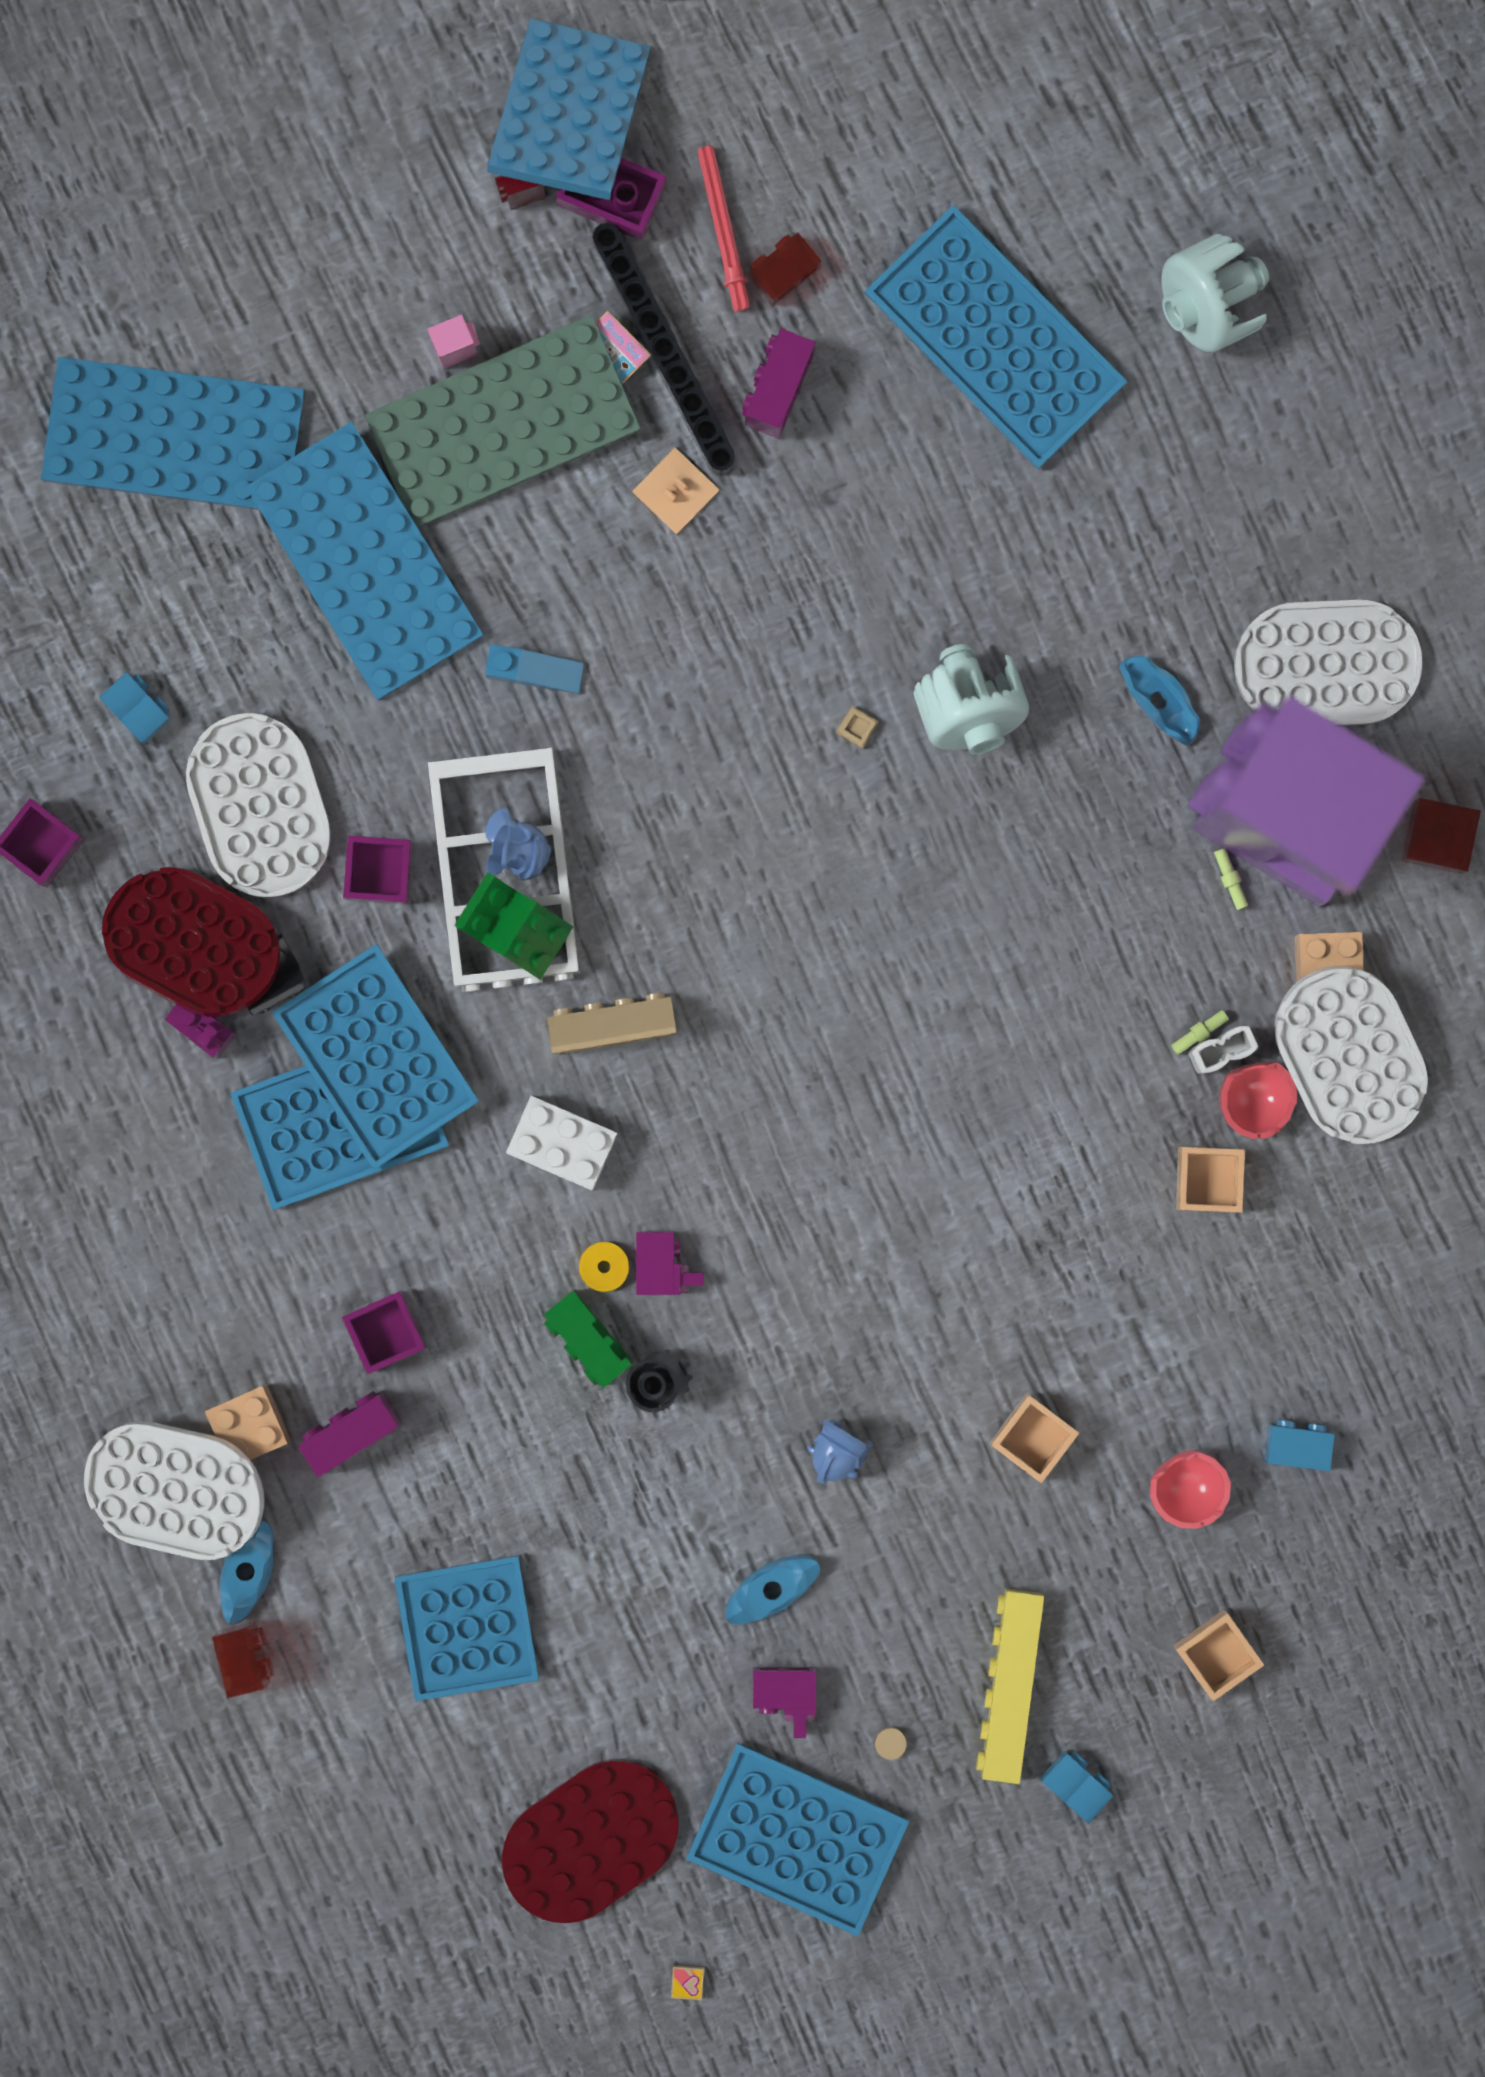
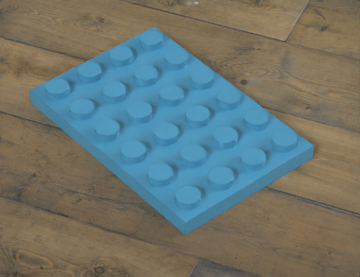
M530 19L488 161L487 172L610 200L649 60L651 46Z
M375 944L271 1012L373 1170H376L480 1102L378 944Z
M306 1065L230 1093L272 1210L285 1207L450 1146L442 1126L376 1170H373Z
M737 1742L686 1859L846 1932L859 1936L909 1824V1819Z

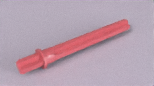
M703 146L698 149V157L726 278L724 287L729 288L734 311L741 312L750 307L745 285L748 283V278L744 277L714 147Z

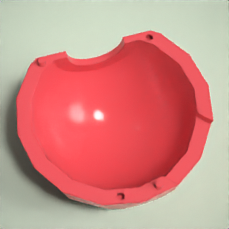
M1276 1062L1255 1063L1236 1068L1225 1076L1219 1090V1107L1225 1121L1238 1134L1251 1139L1269 1138L1281 1132L1280 1130L1290 1120L1294 1107L1297 1105V1087L1290 1073L1281 1064Z
M1188 1450L1173 1456L1158 1467L1151 1479L1150 1497L1155 1510L1166 1522L1180 1528L1197 1529L1212 1524L1224 1514L1223 1512L1230 1500L1231 1482L1227 1471L1212 1455L1200 1450Z

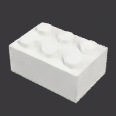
M530 1096L506 1154L593 1191L618 1133Z

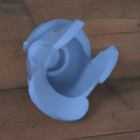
M507 807L497 810L490 817L486 826V838L492 843V851L486 862V873L489 872L495 876L502 873L504 868H507L517 875L521 881L538 877L541 869L546 866L551 853V846L548 845L544 834L534 825L526 822L521 823L517 819L512 820Z
M824 1419L823 1430L813 1440L816 1445L810 1444L807 1447L808 1452L813 1455L812 1462L818 1474L816 1480L824 1485L828 1481L837 1482L845 1478L854 1480L859 1474L855 1471L856 1468H862L865 1457L874 1444L870 1440L865 1444L841 1429L842 1423L836 1420L828 1421Z

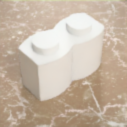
M1240 1026L1224 1032L1218 1039L1207 1040L1197 1044L1189 1051L1188 1055L1196 1072L1203 1074L1222 1068L1228 1061L1249 1056L1258 1048V1045L1250 1027Z

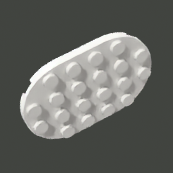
M1369 600L1293 602L1278 605L1263 612L1247 627L1237 645L1234 672L1239 691L1252 710L1258 708L1263 700L1276 707L1290 695L1339 726L1367 725L1377 723L1392 716L1412 697L1421 677L1422 651L1417 635L1410 624H1407L1392 608L1384 604Z
M243 713L221 719L210 726L198 738L199 740L189 756L186 769L188 793L210 861L218 874L228 884L246 894L256 897L273 898L296 892L307 885L319 873L328 856L331 842L328 815L308 753L301 740L290 728L269 716Z
M1351 966L1321 968L1298 980L1286 993L1278 1008L1275 1021V1037L1280 1054L1310 1116L1327 1134L1351 1141L1354 1144L1376 1143L1400 1133L1419 1113L1418 1109L1427 1092L1428 1078L1423 1057L1394 996L1377 977L1367 971Z
M130 1422L118 1426L101 1438L91 1450L86 1462L84 1488L91 1510L95 1509L104 1523L102 1526L107 1531L127 1543L198 1560H214L228 1556L244 1546L253 1537L260 1525L264 1510V1492L258 1472L249 1458L239 1448L222 1438L155 1422Z

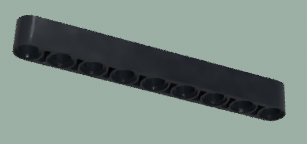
M611 223L599 224L593 231L592 237L596 253L647 351L651 354V358L708 468L715 475L724 476L729 474L735 466V454L620 231ZM603 234L613 235L616 238L615 242L610 246L601 245L598 240ZM618 261H625L630 265V268L626 273L618 274L613 270L614 264ZM638 288L644 292V296L639 301H631L628 299L627 293L631 289ZM646 316H654L657 318L658 324L652 329H647L642 326L641 321ZM661 343H668L673 350L668 356H660L655 352L656 347ZM680 370L685 372L687 378L683 383L675 384L669 378L671 373ZM689 398H696L701 402V407L697 411H688L684 407L685 401ZM704 425H710L715 429L716 433L712 438L704 439L698 434L699 429ZM720 452L725 453L730 457V461L726 466H717L712 461L714 455Z

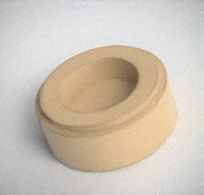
M895 1727L882 1729L875 1738L876 1750L884 1759H897L906 1750V1738L902 1731Z

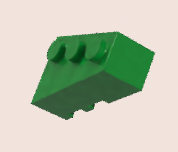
M575 1290L571 1291L544 1314L547 1318L544 1322L545 1326L555 1337L560 1335L567 1343L564 1349L574 1361L579 1359L586 1367L584 1373L594 1385L599 1384L603 1389L633 1364V1360Z

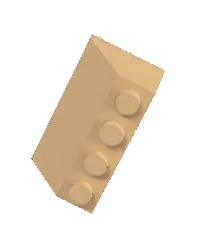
M664 992L646 995V1001L634 1003V999L631 997L615 1000L616 1006L603 1008V1003L601 1002L584 1005L585 1011L572 1013V1008L553 1010L554 1016L547 1017L552 1054L559 1055L678 1035L672 998H665Z

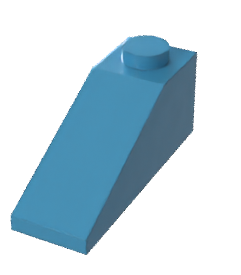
M490 644L485 676L489 680L579 694L584 663L523 649Z

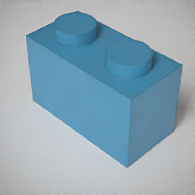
M1277 1419V1425L1268 1424L1264 1461L1269 1464L1330 1471L1335 1434L1327 1432L1326 1425L1308 1423V1429L1297 1428L1295 1421Z

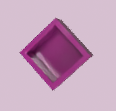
M29 798L0 835V855L39 885L48 888L85 838L40 803Z
M348 835L343 898L349 901L409 905L413 842L406 839Z
M402 1290L342 1317L367 1375L428 1347Z

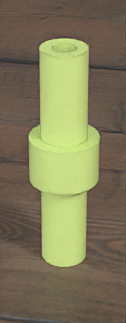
M1226 848L1214 852L1223 875L1220 878L1224 888L1228 887L1236 909L1239 910L1247 907L1248 903L1240 886V882H1242L1238 870L1234 871Z
M1221 1010L1205 1022L1201 1023L1199 1021L1189 1028V1033L1171 1044L1172 1049L1179 1055L1196 1042L1201 1043L1210 1037L1212 1031L1226 1023L1229 1018Z

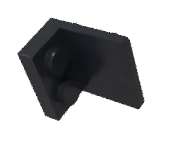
M282 934L277 936L280 944V965L277 975L264 996L247 1008L251 1016L257 1013L263 1014L268 1012L277 1002L285 998L291 999L296 997L307 986L300 965Z

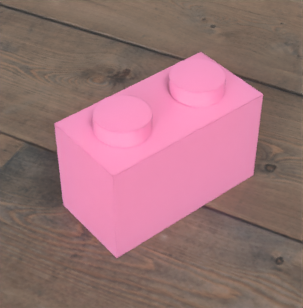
M462 315L427 329L443 369L478 356L475 348L480 345L472 321L465 323Z

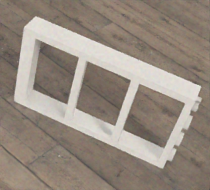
M552 748L428 762L453 981L455 987H462V992L481 990L480 984L493 983V988L511 987V981L523 979L524 985L543 983V981L522 968L463 975L458 931L454 925L456 917H460L466 905H454L448 848L491 842L486 838V833L446 837L440 779L545 767L552 825L537 826V828L544 836H553L560 894L529 898L543 907L561 904L563 920L573 926L565 940L568 963L550 965L543 977L555 976V981L574 979L573 973H580L554 751Z

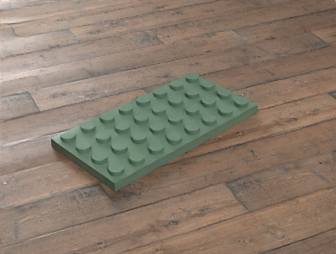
M592 315L364 415L398 496L417 528L642 431Z

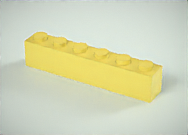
M1005 1588L1004 1596H998L996 1614H1001L1000 1627L994 1626L992 1645L997 1646L996 1658L990 1657L988 1676L993 1677L992 1689H986L984 1708H989L988 1720H982L980 1739H985L984 1752L978 1751L976 1770L981 1771V1777L984 1780L1020 1784L1044 1595L1039 1592Z

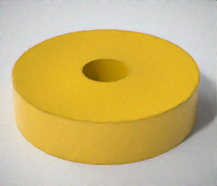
M598 1242L589 1246L582 1254L579 1262V1272L587 1286L596 1291L608 1292L615 1290L626 1280L629 1273V1260L624 1250L618 1245L611 1242ZM601 1261L609 1262L610 1270L603 1273L599 1270L598 1265Z

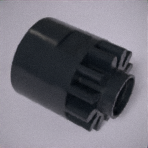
M669 1349L663 1352L655 1351L630 1369L626 1378V1391L636 1407L646 1412H660L676 1403L690 1390L688 1384L693 1379V1376L687 1372L690 1364L683 1363L680 1360L682 1357L680 1353L673 1355Z

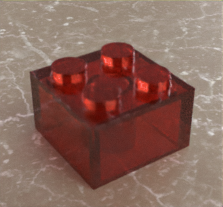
M1424 798L1414 800L1401 862L1458 874L1468 872L1481 810Z
M256 1621L219 1630L212 1636L227 1699L263 1690L271 1682V1676H274V1669L270 1657L265 1658L263 1646L267 1645L263 1628L257 1627Z

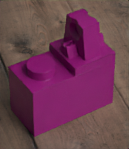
M177 1005L173 1007L164 1019L206 1053L219 1059L237 1036L236 1032L216 1017L193 1014Z
M636 1232V1295H680L681 1293H688V1286L704 1285V1272H688V1265L674 1263V1257H680V1238H674V1232Z
M753 1667V1709H759L760 1714H778V1709H784L786 1721H793L794 1738H806V1721H814V1715H816V1667Z

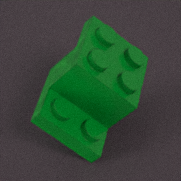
M489 872L486 873L454 925L540 980L573 929L572 925Z

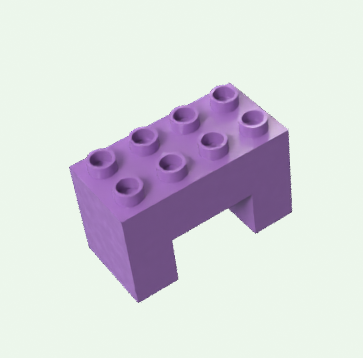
M1289 695L1276 707L1263 700L1258 708H1254L1250 715L1247 714L1242 722L1239 721L1220 751V754L1227 757L1226 760L1204 777L1187 807L1200 814L1192 829L1320 907L1328 903L1336 889L1345 895L1357 889L1425 778Z

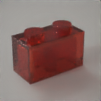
M799 232L793 237L789 234L777 242L775 245L777 249L768 257L766 254H762L751 264L750 279L772 306L821 268L822 261Z

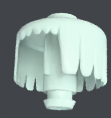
M1214 234L1173 254L1165 262L1161 276L1164 296L1162 307L1167 321L1173 329L1181 332L1193 346L1205 352L1219 351L1259 331L1266 322V314H1263L1245 323L1235 324L1239 318L1236 315H1231V312L1225 311L1227 308L1255 295L1257 290H1263L1269 282V273L1263 261L1258 257H1246L1244 261L1238 260L1216 271L1244 251V248L1239 243H1229L1233 239L1221 234Z
M958 644L941 652L940 665L933 670V682L930 675L926 674L922 678V686L920 682L915 685L914 698L928 739L932 745L943 750L968 749L970 754H983L1002 746L1005 742L1004 736L1014 731L1025 721L1029 713V703L1017 667L1011 656L1005 655L1008 665L1004 668L1005 676L999 673L995 677L996 689L991 680L984 681L977 659L971 657L974 651L967 644Z

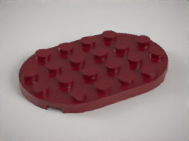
M164 867L160 868L159 871L144 875L140 873L129 879L115 892L104 912L102 920L104 945L108 957L117 970L132 982L193 1014L206 1017H222L241 1012L264 996L277 975L280 965V944L267 916L252 903L191 871Z
M609 1759L583 1768L524 1810L509 1829L502 1851V1870L505 1882L512 1896L532 1915L554 1923L579 1922L600 1913L656 1873L671 1855L677 1840L679 1827L678 1809L672 1792L655 1772L637 1762Z

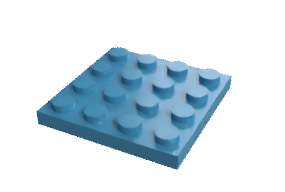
M519 1555L394 1577L415 1701L539 1681Z

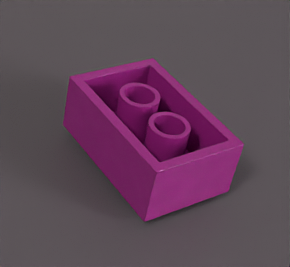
M621 158L610 200L559 189L556 195L557 206L599 224L611 223L621 233L644 241L667 186V179L663 174Z
M780 328L777 336L771 335L765 351L767 352L765 358L768 359L766 365L759 364L754 377V387H756L754 394L748 392L742 406L745 426L780 439L814 357L815 341Z
M372 1391L355 1402L358 1408L351 1413L348 1408H345L328 1419L331 1425L323 1429L320 1424L301 1436L304 1442L298 1445L317 1478L404 1424L384 1392L377 1396Z

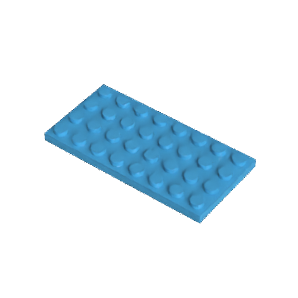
M954 205L864 291V294L1037 470L1128 382Z
M58 357L41 480L51 483L259 510L245 486L297 455L305 390Z
M352 421L245 486L377 700H380L484 636Z

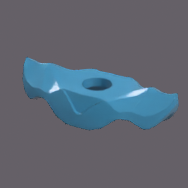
M1132 656L1123 660L1119 665V669L1129 692L1139 707L1167 735L1185 746L1190 745L1198 734L1200 718L1192 708L1189 696L1183 686L1173 675L1158 667L1147 656ZM1154 693L1162 695L1166 701L1165 708H1155L1150 700L1151 695Z
M261 1520L253 1537L244 1546L225 1558L220 1576L219 1591L222 1613L228 1624H237L246 1619L265 1592L270 1581L274 1563V1536L270 1525ZM247 1562L254 1567L255 1574L252 1579L242 1580L237 1576L236 1570L239 1564Z
M797 1554L774 1560L757 1569L730 1596L725 1608L726 1620L733 1625L748 1624L772 1617L795 1603L817 1579L820 1573L819 1562L812 1556ZM775 1581L780 1584L782 1592L778 1598L769 1599L764 1595L763 1588L768 1582Z

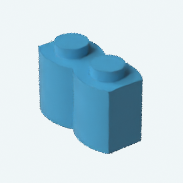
M126 672L99 698L144 745L171 721L166 715L170 709L158 696L152 700L145 691L149 686L137 674L131 677Z
M1064 1750L1040 1777V1780L1089 1824L1113 1797V1794L1108 1790L1112 1785L1099 1773L1095 1776L1091 1775L1085 1769L1088 1763L1075 1751L1070 1755Z

